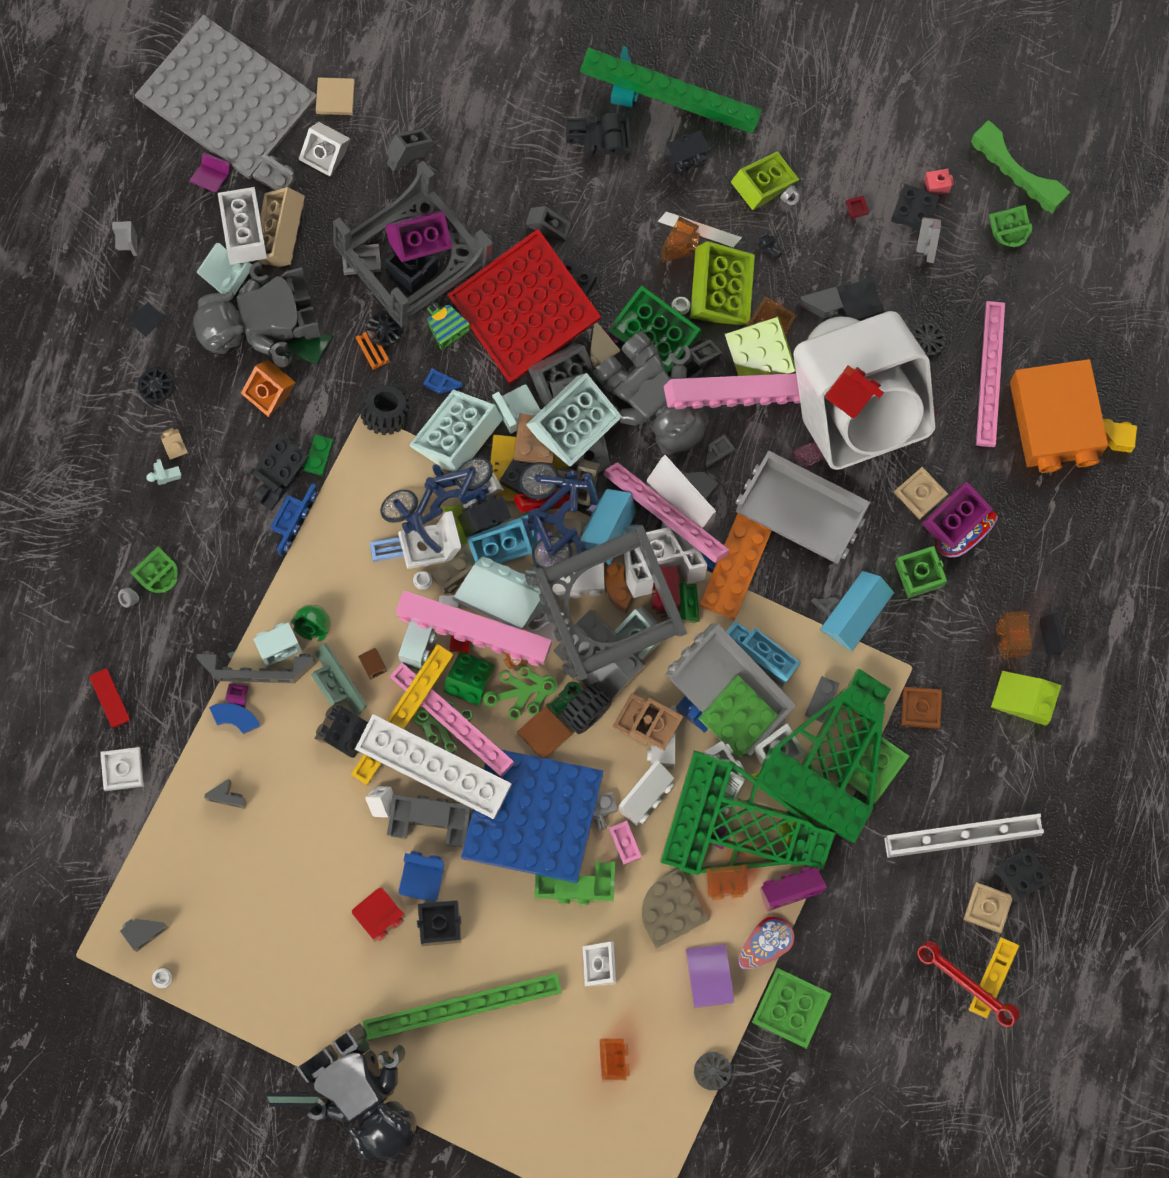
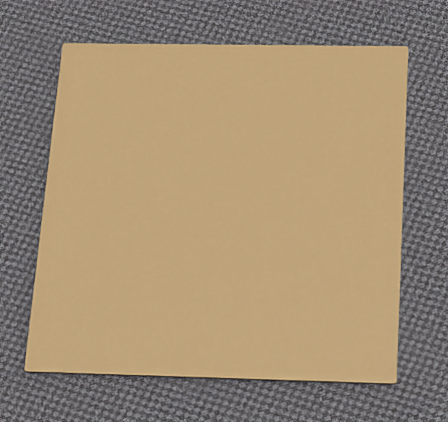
M360 414L228 667L232 668V670H240V668L246 667L251 668L252 671L267 668L253 639L260 632L273 630L277 624H286L288 622L290 624L295 612L304 605H319L330 617V629L322 641H317L318 638L313 637L312 640L301 637L293 630L294 625L290 624L302 652L294 656L299 657V654H310L311 657H314L315 665L296 683L219 682L76 956L297 1067L330 1044L336 1051L338 1059L343 1057L332 1042L359 1023L364 1028L363 1020L557 973L562 990L561 994L367 1041L370 1050L375 1053L378 1059L379 1069L383 1067L379 1060L380 1053L388 1051L389 1056L394 1059L392 1052L396 1046L402 1045L405 1049L404 1060L396 1065L398 1068V1084L394 1089V1093L383 1102H399L405 1110L411 1111L414 1114L417 1126L522 1178H677L718 1091L704 1089L697 1083L694 1076L695 1063L702 1055L709 1052L720 1053L731 1063L779 959L777 958L761 967L744 969L739 965L742 947L755 927L767 917L776 916L782 918L793 928L806 900L804 899L767 912L760 887L763 886L765 881L774 879L776 882L782 880L781 876L793 873L794 876L800 874L801 869L807 867L815 869L816 867L805 864L795 866L787 864L701 873L699 875L682 871L708 921L661 947L655 948L643 924V901L648 890L656 881L679 869L660 863V858L693 751L703 753L721 742L709 729L705 733L702 732L684 716L675 731L674 767H665L674 777L672 784L675 786L668 794L664 793L661 796L662 802L656 809L651 808L648 812L650 816L644 824L639 823L636 826L620 812H615L603 818L606 829L603 830L602 828V831H599L596 820H592L579 875L595 876V861H599V863L615 862L614 902L594 901L590 902V905H578L577 901H570V904H558V901L551 899H534L535 874L461 859L463 847L446 845L445 843L448 829L410 824L407 839L387 836L390 816H372L365 798L375 786L391 787L394 795L417 798V795L429 797V800L436 801L437 798L447 799L448 803L465 804L385 764L381 765L369 785H365L351 775L364 755L363 753L358 751L357 755L351 758L331 745L314 739L318 726L323 723L326 718L325 714L331 707L311 676L315 670L323 668L315 652L325 643L333 651L336 659L367 704V707L357 716L369 722L372 714L387 720L406 692L389 677L401 664L398 654L409 623L400 621L399 617L396 616V609L403 590L439 602V596L455 595L458 589L452 593L447 592L444 594L433 577L431 586L426 590H419L414 586L413 577L417 572L426 571L431 575L448 562L407 569L404 557L373 562L370 542L399 537V531L403 530L402 524L407 522L406 520L397 523L385 521L380 512L383 501L395 491L410 490L416 494L419 505L426 490L424 486L428 477H436L432 466L436 463L410 447L409 444L416 437L415 435L402 429L399 432L394 431L392 435L389 433L382 435L379 432L376 434L374 430H368L367 425L364 426ZM470 463L464 468V470L473 466L475 467L476 472H478L484 467L475 463ZM441 467L445 475L452 473ZM457 485L443 489L445 491H449L453 489H458ZM405 493L392 497L385 505L384 513L390 519L403 517L394 506L393 500L399 499L410 512L414 505L413 497ZM432 493L422 517L430 512V506L438 498L434 493ZM457 497L447 499L440 506L443 509L444 506L462 505L463 509H465ZM505 501L511 518L502 524L525 516L530 511L521 512L515 502ZM549 509L546 513L556 515L559 509ZM569 511L565 514L564 518L581 520L587 524L590 516L579 511L574 513ZM443 513L424 524L423 527L436 525L443 516ZM543 523L546 531L551 532L552 524ZM401 542L375 547V550L392 546H399L401 545ZM424 543L417 544L420 551L427 550ZM469 543L461 544V549L455 557L463 553L471 565H474L475 560ZM538 547L536 550V560L542 566L540 547ZM397 550V551H392V552L380 553V554H376V556H378V555H384V554H390V553H395V552H401V551H403V550ZM532 553L501 563V565L508 566L510 569L527 575L525 570L536 567L532 560ZM624 554L613 558V561L625 566ZM678 568L679 583H682L685 580ZM706 571L705 580L691 583L697 584L700 622H683L687 634L681 637L673 636L662 641L646 656L643 661L647 667L612 701L606 713L587 731L577 734L561 718L563 711L560 712L558 719L572 733V736L546 759L603 770L598 795L612 792L617 810L619 811L620 803L651 767V761H647V749H651V744L648 743L645 746L612 728L631 693L645 701L651 698L669 709L679 704L685 695L665 673L668 671V666L672 662L677 661L682 656L681 652L686 647H690L695 642L694 638L699 633H703L711 623L719 624L726 632L735 621L750 632L757 628L801 662L783 686L775 682L796 706L785 717V722L781 726L776 727L772 733L776 732L786 723L793 732L810 718L805 716V713L821 676L840 683L834 695L836 697L848 686L856 669H861L891 689L883 703L885 704L883 733L912 671V667L861 642L851 652L820 630L823 626L822 624L749 590L746 592L735 621L699 607L712 576V573ZM624 573V581H625V582H626V573ZM606 590L605 593H601L597 597H591L589 594L582 595L579 598H571L569 596V612L574 625L589 610H595L614 631L635 609L642 606L658 623L662 622L660 616L665 615H656V609H652V593L633 598L626 614L612 604ZM555 599L560 603L559 607L564 605L562 599ZM459 603V609L497 621ZM435 632L437 640L434 648L439 644L449 651L451 634L441 635ZM470 641L469 653L466 654L495 665L484 693L488 690L500 693L517 688L509 682L504 683L501 681L500 672L503 670L510 671L511 675L528 685L537 684L528 677L522 678L519 675V668L523 665L528 666L532 672L541 677L548 675L554 677L557 681L556 691L551 695L545 696L539 706V711L546 704L552 703L567 683L577 682L581 686V690L587 687L582 681L565 675L562 668L564 662L553 651L561 641H556L551 645L545 665L540 664L539 666L531 665L528 663L529 660L523 658L521 660L513 659L510 657V654L502 652V654L495 653L487 646L483 648L477 647ZM376 648L387 672L370 680L358 656ZM430 648L429 655L432 653L434 648ZM451 652L455 656L433 687V690L446 702H452L455 706L454 709L460 714L462 710L469 709L472 712L470 723L499 749L539 757L517 733L521 727L535 716L528 713L527 706L534 701L538 692L531 693L520 710V717L516 720L509 717L508 711L515 705L520 696L498 701L493 707L485 705L483 697L478 706L443 692L446 677L460 653ZM294 656L268 668L271 671H279L281 668H286L293 672ZM407 666L416 675L420 671V669ZM522 669L521 674L526 675L528 670ZM504 673V674L502 675V678H503V679H508V678H509V674H508V673ZM546 683L544 687L546 689H549L551 687V683ZM229 684L247 685L248 693L245 709L256 717L261 726L242 734L240 729L234 725H217L209 707L223 703L233 704L225 700ZM570 690V694H577L576 690ZM490 696L487 701L493 702L495 698ZM346 701L336 704L353 713ZM536 706L530 707V711L532 712L536 711L537 709ZM832 706L828 709L827 714H826L824 720L826 719V717H827V715H828L830 709L832 708ZM846 709L838 711L841 722L849 720ZM513 710L511 712L512 716H516L518 714L516 710ZM852 711L854 719L861 717ZM421 714L420 718H426V715ZM468 714L463 715L465 718L470 717ZM412 719L405 730L426 740L423 728L415 724ZM862 719L854 721L856 729L861 722L863 723ZM814 720L804 730L816 737L823 723ZM850 722L842 724L844 735L852 734ZM430 725L432 732L438 736V744L436 746L444 749L438 729ZM837 726L829 728L832 739L840 737ZM448 733L451 741L456 744L454 755L484 769L485 762L456 736ZM798 733L795 737L805 754L796 761L802 763L813 742ZM434 738L429 739L430 742L436 741ZM841 739L833 741L835 751H841L843 748ZM828 742L822 743L820 746L823 755L831 754ZM452 746L446 747L448 750L454 749ZM732 754L735 761L739 760L744 770L751 776H753V773L760 772L762 766L756 755H743L741 758H737ZM832 756L824 757L827 769L833 762ZM819 759L811 761L816 772L822 770ZM827 771L830 782L838 781L837 776ZM743 776L745 781L736 798L748 800L754 783ZM230 779L231 787L228 795H231V792L243 795L242 798H245L247 802L245 809L207 801L204 796L216 786ZM848 784L846 785L845 791L854 796L856 790ZM757 788L753 800L754 803L788 811V809L767 793ZM733 805L737 813L745 809L743 807ZM732 807L727 815L722 813L725 819L735 814ZM471 808L470 818H469V824H470V820H471L473 808ZM752 810L756 818L764 814ZM750 811L740 816L743 824L754 819ZM719 813L715 824L723 821ZM769 816L759 821L762 829L773 824ZM772 816L775 823L783 819ZM738 818L727 823L731 831L742 826ZM809 818V820H811L815 824V826L829 829L821 823L814 820L813 818ZM627 821L642 858L623 865L609 828ZM757 823L746 828L750 836L761 831ZM775 828L765 833L769 841L779 836ZM745 830L734 834L737 842L748 838ZM763 835L753 840L757 848L767 843ZM732 836L727 838L728 840L734 841ZM782 840L772 845L776 853L786 848ZM751 841L746 843V845L753 846ZM709 843L702 867L729 864L733 849L728 847L719 849ZM767 847V848L764 849V850L772 851L770 847ZM410 851L420 852L423 857L427 858L430 855L441 857V860L445 862L436 902L458 900L459 915L461 916L462 923L460 925L462 943L432 946L421 945L420 928H417V920H419L418 904L433 902L399 894L405 864L403 861L405 853L410 854ZM738 851L734 864L771 859ZM383 888L406 917L396 929L393 927L389 930V934L383 940L374 942L353 916L352 909L375 890ZM130 919L133 921L135 919L164 922L169 927L138 952L132 949L120 932L123 929V924ZM614 942L616 985L585 986L583 946ZM725 944L734 1003L694 1008L686 949ZM165 968L171 972L172 982L168 987L158 988L153 984L152 975L157 969ZM714 1056V1063H716L718 1056ZM705 1057V1059L710 1064V1057ZM722 1060L719 1066L724 1065L726 1062ZM700 1061L699 1065L706 1067L705 1064L702 1061ZM728 1068L722 1069L721 1071L726 1072ZM697 1070V1074H702L705 1072L702 1070ZM707 1077L700 1078V1081L704 1082ZM711 1079L709 1080V1082H708V1084H707L709 1087L712 1086V1080H711ZM715 1079L716 1086H720V1082Z

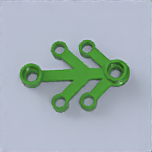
M523 665L519 668V675L522 678L528 677L537 683L528 685L511 675L510 671L503 670L500 672L501 681L504 683L509 682L517 688L500 693L488 690L483 694L484 704L493 707L498 701L520 696L515 705L508 711L509 717L516 720L520 717V710L531 693L538 692L534 701L527 706L528 713L536 715L545 696L553 694L557 689V681L554 677L548 675L541 677L532 672L528 666ZM522 669H527L528 673L523 675L521 671ZM508 673L509 678L503 679L502 675ZM546 683H551V687L549 689H546L544 687ZM493 696L495 699L493 702H488V697ZM536 706L537 709L536 711L532 712L530 711V707ZM513 710L518 712L516 716L511 715Z
M447 701V703H449L453 708H455L452 702ZM419 708L413 717V721L423 728L427 738L426 741L430 742L429 739L434 738L436 741L430 743L438 744V736L432 732L430 726L432 725L439 731L444 744V750L454 754L456 744L451 741L448 733L454 734L425 708ZM469 709L462 710L461 715L468 714L470 717L465 719L470 722L472 712ZM424 714L426 718H420V715ZM452 746L454 749L448 750L446 747Z

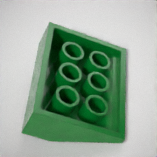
M642 285L608 329L610 333L624 343L638 332L643 331L658 349L667 375L672 370V367L675 366L670 358V353H674L675 358L681 360L686 355V352L683 350L684 346L686 345L691 349L703 334L700 328Z

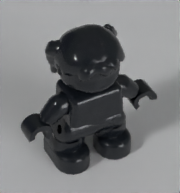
M359 1023L332 1042L343 1057L338 1059L336 1051L330 1044L298 1066L297 1070L306 1083L314 1086V1089L322 1094L317 1100V1103L322 1106V1110L317 1106L309 1108L307 1115L310 1118L319 1120L328 1114L330 1118L338 1121L353 1123L364 1116L365 1118L361 1121L359 1129L353 1126L348 1128L357 1151L366 1160H373L377 1157L389 1159L408 1148L416 1132V1120L411 1111L405 1110L402 1104L397 1101L383 1102L394 1093V1089L398 1084V1068L396 1065L404 1060L405 1049L402 1045L396 1046L392 1052L394 1059L389 1056L388 1051L380 1053L379 1060L383 1067L379 1069L378 1059L375 1053L370 1050L369 1044L365 1040L367 1033Z

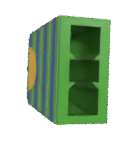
M435 302L427 308L432 315L427 319L428 325L441 350L471 331L470 324L450 305H446L441 309Z

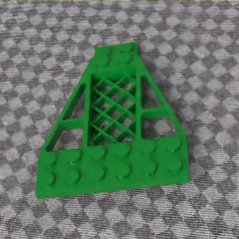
M856 669L846 688L768 751L761 764L762 768L754 782L849 842L855 843L873 810L885 704L883 703L891 689L861 669ZM832 706L816 737L804 730L805 727ZM846 709L849 720L841 722L838 711ZM852 711L861 717L854 719ZM862 719L865 730L857 732L854 721ZM850 722L852 734L844 735L842 724ZM837 726L840 737L832 739L829 728ZM798 733L813 742L802 763H799L780 750L784 744ZM865 733L860 742L858 734ZM875 733L871 770L868 771L859 764V761ZM853 736L856 747L848 749L845 738ZM841 739L843 750L836 752L833 741ZM828 742L831 754L823 755L820 745ZM856 749L851 759L849 751ZM844 752L847 764L839 766L836 754ZM832 756L834 767L827 769L824 757ZM819 759L822 770L814 772L811 761ZM847 766L844 774L842 775L840 768ZM835 769L838 781L830 782L827 771ZM855 769L870 778L867 804L845 791V787Z
M694 750L660 863L677 867L680 871L695 875L787 864L794 866L805 864L824 869L835 832L815 826L811 820L786 801L755 783V778L733 761ZM732 769H735L754 783L748 800L724 795ZM757 788L763 790L788 809V811L754 803L753 800ZM733 805L743 807L745 809L737 813ZM731 806L735 814L725 819L721 811ZM752 810L764 814L756 818ZM750 811L754 819L743 824L740 816ZM719 813L723 821L715 824ZM769 816L773 824L762 829L759 821ZM772 816L783 819L775 823ZM738 818L742 826L731 831L727 823ZM788 821L792 830L781 834L778 826ZM757 823L761 831L750 836L746 828ZM726 825L729 833L719 837L715 829ZM775 828L779 836L769 841L765 833ZM745 830L748 838L737 842L734 834ZM763 835L767 843L757 848L753 840ZM732 836L734 841L728 840L727 838ZM790 836L787 844L784 838ZM782 840L786 848L776 853L772 845ZM751 841L753 846L746 845V843ZM713 843L733 849L729 864L702 867L708 844ZM767 847H770L772 851H768V850H764V849L767 848ZM738 851L771 859L734 864Z

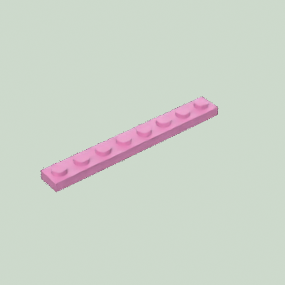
M986 301L976 435L977 446H996L1005 303Z
M618 462L605 469V477L624 492L631 493L634 500L716 563L728 555L729 549Z
M401 663L389 677L406 691L416 677V674L405 664ZM433 689L421 706L497 774L503 777L515 762Z

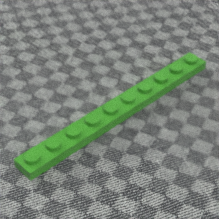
M556 973L363 1020V1025L367 1033L366 1039L370 1041L561 994L562 990L558 974Z

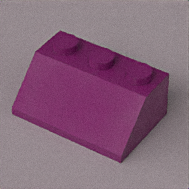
M434 211L385 225L389 243L401 262L452 248L444 211Z
M966 481L960 484L921 524L935 538L953 549L993 509Z
M807 867L801 869L800 874L793 876V873L781 876L782 880L775 882L774 879L763 882L760 892L767 912L823 893L827 887L818 869Z

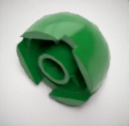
M319 605L302 606L295 612L290 622L291 625H294L293 630L298 635L307 640H312V637L318 638L317 641L325 639L331 625L329 615Z

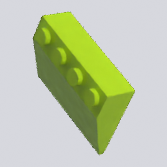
M709 241L697 246L695 250L690 318L705 322L750 325L755 255Z

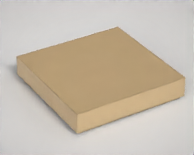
M318 78L316 114L353 115L355 79Z
M923 467L894 491L919 520L948 496V493Z
M976 882L963 920L1002 933L1012 897L1008 893Z

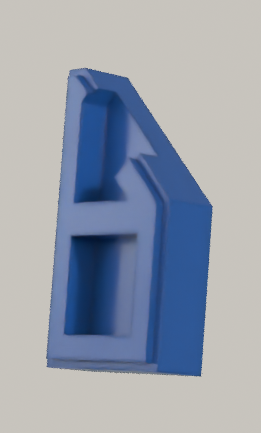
M432 368L423 386L438 394H443L462 388L463 383Z

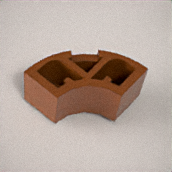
M612 560L611 564H605V590L612 604L626 614L633 596L624 581L625 566Z

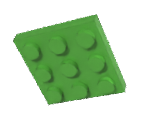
M735 675L698 719L720 741H723L725 745L728 744L737 758H741L778 714L739 675Z
M862 722L857 727V732L865 730ZM865 733L858 734L860 742ZM875 733L859 761V764L868 771L871 770ZM853 736L847 741L848 749L856 747ZM882 736L874 804L909 758V755ZM856 749L849 751L851 759ZM844 752L837 755L839 766L847 764ZM833 762L830 764L828 769L834 767ZM847 766L840 768L842 775L844 774ZM835 769L830 770L832 774L837 776ZM855 769L847 784L867 798L870 778Z
M776 968L752 1023L807 1049L831 993Z

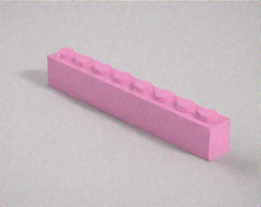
M796 374L671 379L664 385L668 408L675 407V409H684L691 406L694 409L703 406L715 408L721 405L733 407L738 404L750 406L755 403L768 405L772 402L785 404L794 401L796 404L800 403Z
M404 590L396 609V616L402 622L410 623L412 621L423 629L430 627L436 629L435 632L441 635H447L448 633L454 635V638L459 641L465 642V640H469L477 647L483 648L487 646L495 653L502 654V652L510 654V657L513 659L521 660L523 658L529 660L528 663L534 666L545 665L552 645L551 639Z

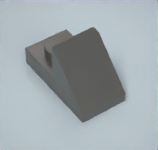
M711 340L689 349L692 355L690 362L701 370L709 362L719 358L722 354Z
M230 779L216 786L204 796L207 801L245 809L247 802L245 798H242L243 795L231 792V795H228L231 787Z

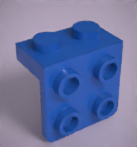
M410 851V854L405 853L403 860L405 864L399 894L436 902L445 862L441 860V857L430 855L427 858L423 857L420 852Z

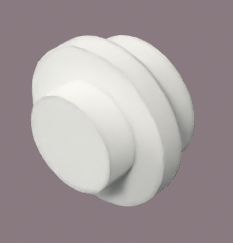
M677 297L672 302V308L679 314L685 315L690 310V302L685 297Z
M426 571L417 572L413 577L414 586L419 590L428 589L432 584L431 575Z
M165 968L157 969L152 975V982L158 988H166L172 982V974Z

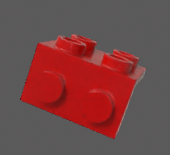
M847 365L825 394V398L851 418H856L873 395L880 399L884 392L879 389L881 385L873 378L870 381L864 377L866 373L860 368L856 367V369H853Z
M383 888L375 890L352 909L353 916L374 942L383 940L389 934L388 931L393 927L395 929L399 927L406 917Z

